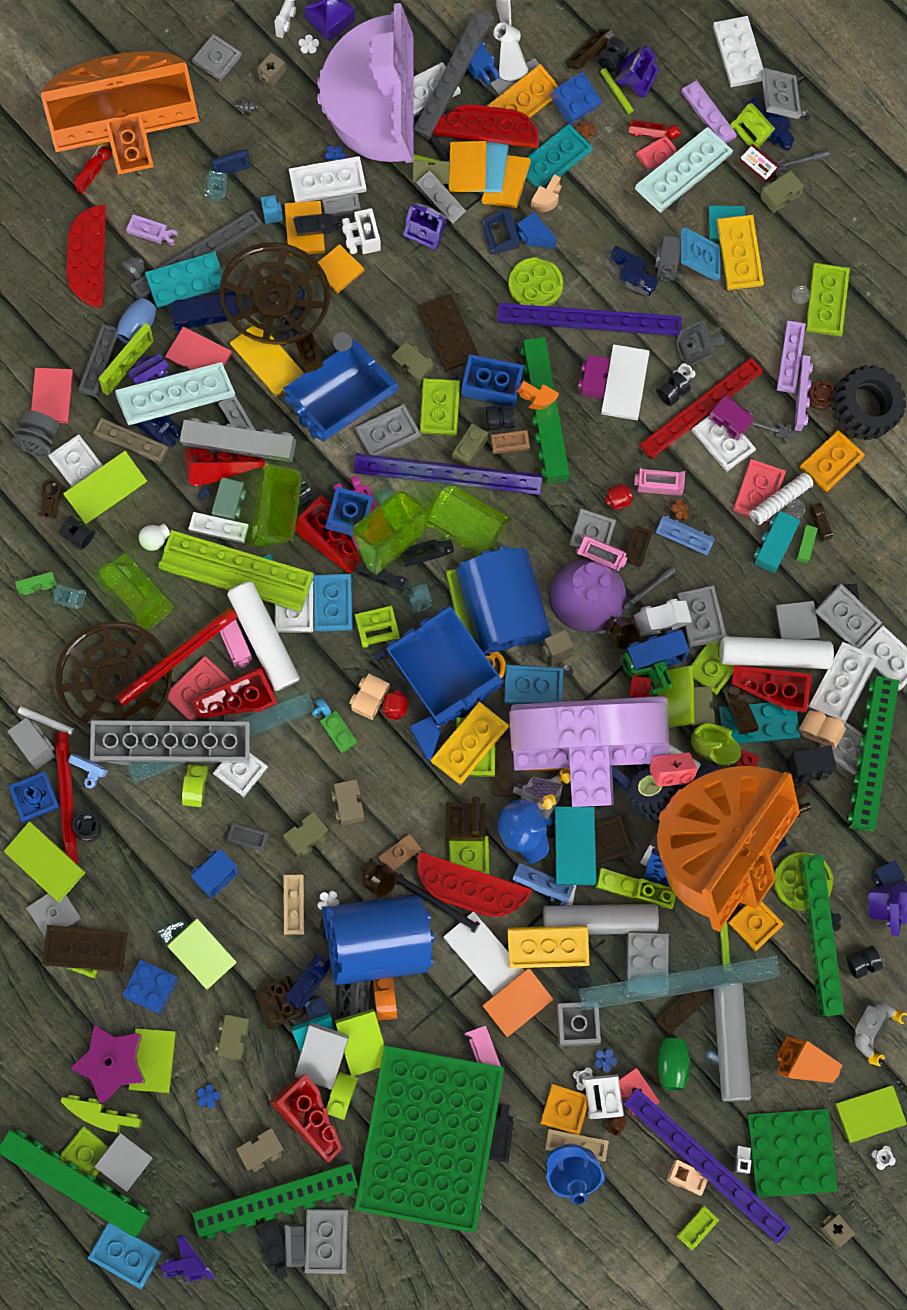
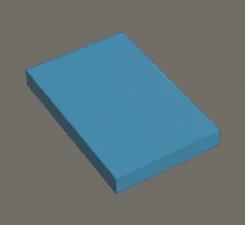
M686 227L681 229V263L714 281L719 280L720 246Z
M351 574L314 575V631L353 630Z
M506 665L504 704L562 702L563 668Z
M108 1222L88 1259L142 1290L163 1252L138 1237L130 1236Z

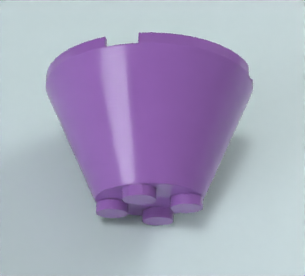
M592 559L576 560L564 566L555 576L550 593L551 605L557 617L568 627L581 632H596L603 630L611 616H614V618L620 617L626 602V589L620 575L613 568Z

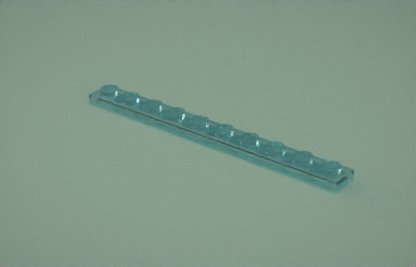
M307 692L235 722H250V737L309 714L315 710V707ZM134 762L127 765L134 784L188 762Z
M774 956L579 989V997L583 1011L779 978L781 974L777 957Z

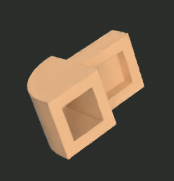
M554 175L546 189L539 186L531 201L532 210L548 212L557 206L558 194L562 187L560 185L561 177Z
M674 1160L667 1177V1181L698 1196H702L708 1180L697 1170H694L695 1168L679 1160Z

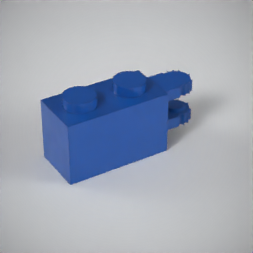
M482 41L467 69L475 80L481 78L486 85L490 83V79L487 76L488 73L495 80L500 78L498 71L494 67V57L491 53L487 52Z

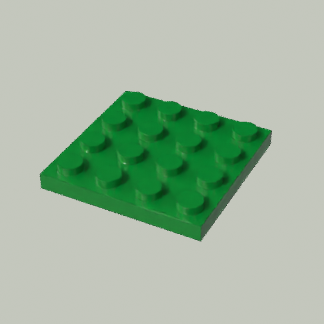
M829 1109L747 1115L755 1195L758 1198L838 1192Z

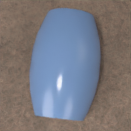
M139 298L132 303L119 321L116 332L118 339L128 344L144 323L152 326L156 315V307L144 298Z

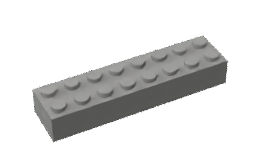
M91 721L90 760L92 762L249 763L250 722Z

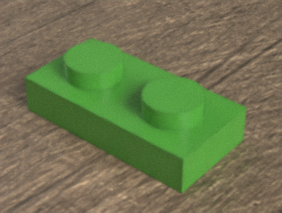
M53 572L16 581L15 584L20 594L29 595L38 589H50L53 585H57Z
M337 711L320 721L341 754L358 744Z

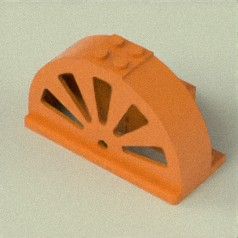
M124 52L91 59V61L76 65L56 75L41 91V98L55 151L59 152L110 141L118 175L154 167L146 133L199 122L187 64L182 58L164 52Z
M754 766L720 769L699 777L682 790L679 789L671 797L665 810H662L659 815L660 823L657 833V845L670 887L685 905L709 917L712 929L718 932L721 931L739 902L757 909L776 880L770 856L800 813L791 773L785 771L780 773L771 769Z

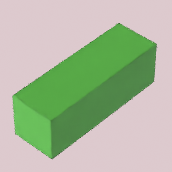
M806 525L796 561L806 564L809 562L818 528Z

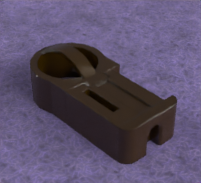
M48 479L42 485L41 496L43 497L41 512H38L41 517L57 518L62 486L56 479ZM52 483L51 495L46 493V486ZM56 483H57V485H58V492L55 494V491H56Z
M820 502L810 505L809 514L816 528H818L817 531L821 541L831 540L834 534L827 521L823 505Z

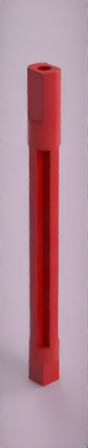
M229 607L115 697L124 707L238 618L234 610Z
M58 732L55 734L63 852L78 864L76 833L73 830L75 817L71 766L68 762L70 757L68 732Z

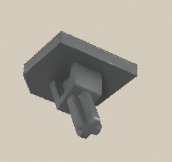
M701 320L681 330L676 344L681 360L690 365H696L714 356L713 347L723 345L725 338L721 334L710 336L705 320Z

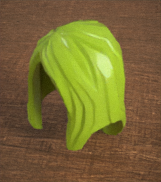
M703 723L695 728L692 733L691 744L698 755L708 761L720 765H730L737 762L741 756V747L732 738V731L729 728L711 723Z

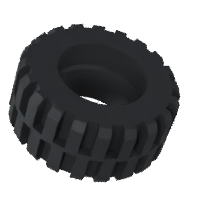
M864 365L853 369L836 384L831 395V400H834L830 404L831 410L835 412L832 415L835 420L839 421L838 426L845 428V433L848 435L854 434V438L857 439L863 437L864 440H871L872 438L877 439L885 435L898 425L905 413L906 400H903L906 395L904 390L900 388L902 386L901 383L894 379L895 376L892 373L888 374L886 369H878V366L875 365L870 367ZM857 389H864L875 395L880 404L879 416H871L862 411L856 400Z

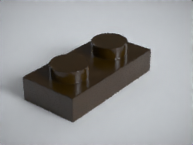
M635 525L626 551L627 563L639 567L642 566L653 533L652 530Z

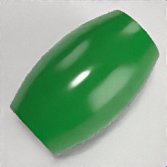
M665 1038L661 1043L657 1069L662 1089L684 1090L690 1072V1056L684 1039Z

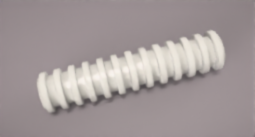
M806 473L800 474L792 482H789L788 485H785L784 488H781L767 500L763 501V503L759 504V506L751 510L750 517L752 521L758 525L762 524L780 509L784 508V506L788 505V503H791L792 500H795L796 497H799L813 486L812 478Z

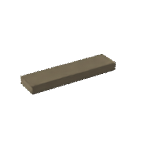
M103 418L99 420L93 432V436L160 465L169 449L164 444Z

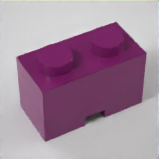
M588 355L587 361H583L581 372L585 373L584 378H580L578 389H582L581 396L603 399L609 358Z
M724 396L711 411L709 419L720 428L722 425L728 429L727 433L739 441L752 425L754 417H752L748 410L740 408L733 399H728Z

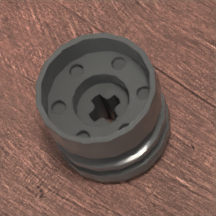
M24 410L18 422L21 428L15 430V435L11 440L12 443L27 453L42 457L48 456L51 451L50 448L53 446L51 439L56 437L60 427L59 423L43 413Z

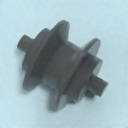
M243 97L240 100V104H236V107H239L242 115H244L245 111L252 115V112L255 111V108H258V105H255L252 97L249 101Z

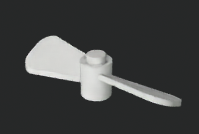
M496 0L500 23L494 29V37L501 41L499 76L506 81L518 80L528 73V67L518 44L521 34L518 29L511 26L510 0Z

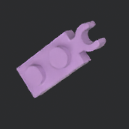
M134 214L126 229L128 234L159 244L165 240L167 244L173 246L175 242L169 238L171 236L178 237L177 231H167V225Z

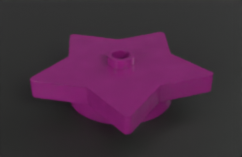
M94 1026L89 1051L71 1069L92 1080L100 1103H105L121 1086L145 1083L144 1076L137 1063L141 1034L135 1033L114 1037L102 1028Z

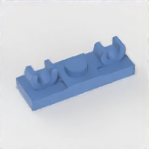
M668 515L662 517L656 531L657 534L708 556L715 540L713 535L708 536L704 534V531L699 532L692 527L679 523L677 519L674 521Z
M521 863L512 879L516 884L519 882L525 885V887H530L539 893L551 896V901L554 898L560 900V905L568 902L574 888L573 885H556V878Z

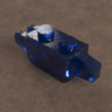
M756 97L749 100L746 106L753 103L775 128L766 140L770 141L773 145L778 144L786 151L792 149L794 137L789 132L791 122L785 116L766 112L765 103L763 104Z
M167 415L135 423L137 427L159 443L163 441L170 447H174L176 442L168 434L177 439L181 437V431L173 426L172 419Z

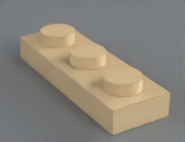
M284 875V935H304V875Z
M549 1129L545 1150L552 1151L566 1144H575L590 1149L594 1152L598 1161L605 1162L609 1141Z

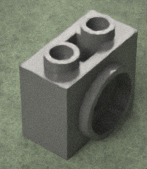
M664 235L663 242L658 243L655 268H658L656 278H660L663 281L675 280L679 264L681 238Z

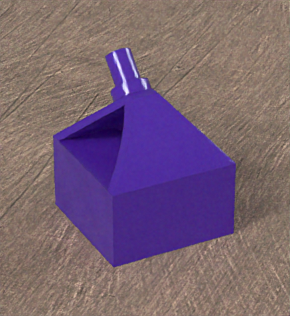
M313 0L304 7L305 19L328 42L355 22V9L346 0Z

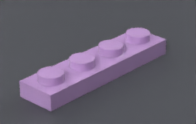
M697 80L682 88L681 93L706 127L711 129L724 143H728L736 138L737 134Z
M787 321L777 391L796 392L805 323Z
M806 355L802 356L799 367L794 431H802L804 425L808 423V414H805L810 403L807 391H810L811 380H808L809 374L812 373L813 363H810V356Z

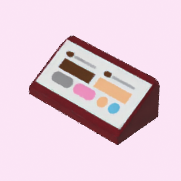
M754 144L739 158L744 165L765 182L770 181L780 167Z

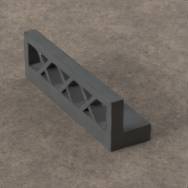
M371 981L351 983L349 989H347L346 984L339 985L337 1020L369 1010ZM347 999L350 1000V1006L348 1007V1009L345 1008V1002Z

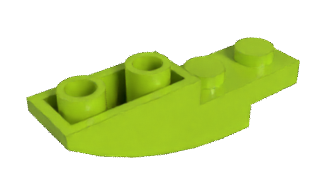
M599 869L595 888L625 899L673 909L676 894L672 888L648 880L629 877L607 869Z
M74 1095L61 1098V1102L73 1114L98 1128L115 1133H120L121 1125L141 1129L142 1120L138 1119L136 1114L126 1113L124 1117L118 1116V1112L113 1110H106V1113H103L104 1105L99 1104L100 1102L97 1099L88 1098L87 1102L80 1101V1097Z

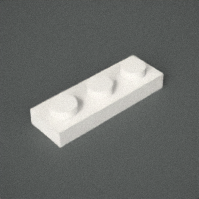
M193 512L189 532L244 544L249 525Z

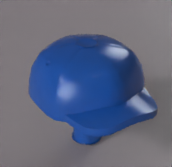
M527 799L515 800L505 806L497 822V829L503 844L511 850L520 852L529 864L540 861L549 852L546 827H550L552 824L551 816L548 819L543 818L538 806L533 801Z
M566 1144L555 1148L547 1155L546 1180L552 1192L560 1197L571 1198L573 1204L580 1205L587 1201L586 1195L597 1190L605 1180L600 1162L594 1152L588 1148L575 1144Z

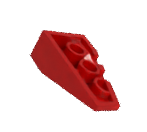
M201 448L184 449L186 477L189 485L192 484L193 486L210 484L221 480V478H228L265 466L264 459L240 454L231 455L221 451L220 453H209L208 449Z
M321 495L290 526L302 539L350 574L356 568L357 563L362 562L346 534L325 529L331 504Z
M262 665L191 700L199 718L259 712L278 703Z
M734 665L732 685L783 709L807 713L812 674Z
M304 1074L284 1087L269 1103L329 1163L343 1148L334 1126L331 1125L327 1115L328 1111L323 1105L319 1089Z

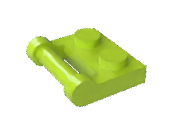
M753 103L748 104L738 118L730 124L732 129L739 134L749 147L754 144L760 148L775 130ZM742 123L755 135L756 141L741 127Z
M392 606L355 614L363 648L387 640H400ZM388 627L392 629V632L366 638L365 633Z

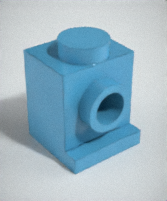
M275 195L261 197L265 224L283 221L280 201L276 202Z

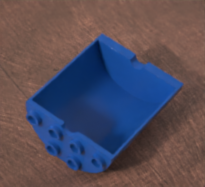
M355 339L352 341V346L349 350H338L322 361L324 367L316 371L304 373L283 388L286 394L284 399L289 406L292 405L300 417L298 421L302 427L309 429L308 432L313 439L318 438L320 441L325 442L398 391V384Z
M504 546L494 552L486 550L481 552L478 557L459 563L460 566L456 569V574L475 642L484 655L508 650L515 646L543 642L544 639L552 636L530 556L525 548L510 549V546Z
M451 606L447 609L446 607L440 609L435 617L422 621L419 629L414 630L412 628L408 630L403 638L393 640L388 644V648H386L438 725H445L450 719L454 721L456 718H460L472 711L478 702L483 703L490 697L488 693L496 691L503 682Z
M415 894L321 907L326 938L329 942V956L334 985L427 973L429 968L433 966L431 943H434V933L430 931L429 926L431 916L429 911L425 910L420 896Z

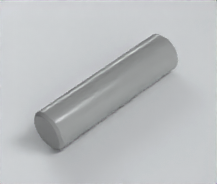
M656 904L544 906L543 927L588 925V935L656 934L659 928V914Z
M739 982L718 983L713 986L721 1098L724 1102L749 1101L752 1096L743 985Z

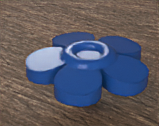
M329 146L327 147L325 158L335 161L345 159L346 155L342 153V147L336 146L334 149V147Z
M606 1049L605 1052L601 1050L596 1052L595 1056L600 1060L594 1062L595 1067L598 1069L602 1067L603 1072H610L611 1066L617 1064V1059L612 1057L613 1051Z
M207 1085L205 1090L202 1088L198 1089L197 1096L202 1097L198 1099V1105L203 1107L207 1102L208 1108L215 1107L214 1100L220 1098L219 1092H213L214 1087L212 1085Z

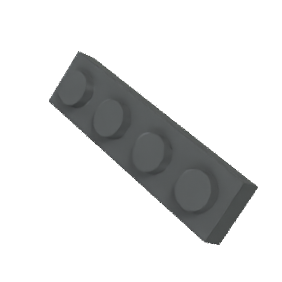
M102 324L79 386V393L93 397L98 396L101 388L99 377L109 366L118 341L116 336L117 328Z

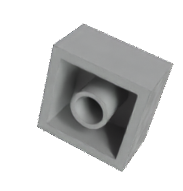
M26 717L7 731L35 770L55 757L52 753L55 750L46 736L41 737L44 734L34 720L30 722Z
M598 1002L560 1003L556 1006L559 1047L599 1045L601 1043Z

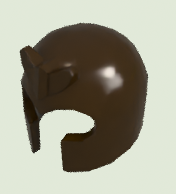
M611 616L603 628L607 631L608 638L612 644L620 649H627L630 644L639 642L641 637L638 625L632 619L625 616L617 618Z
M370 858L368 862H365L364 866L360 867V870L363 871L362 883L373 894L380 897L386 896L395 888L397 873L386 863L373 861Z

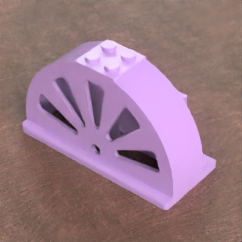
M397 3L394 4V11L390 15L376 17L363 22L338 41L328 55L323 70H320V77H318L320 93H318L317 99L318 104L322 106V112L331 121L339 138L354 152L377 161H406V163H411L414 160V37L402 4Z
M664 696L514 704L511 707V711H509L514 770L570 768L572 807L614 805L612 765L651 764L653 756L670 754L667 698Z

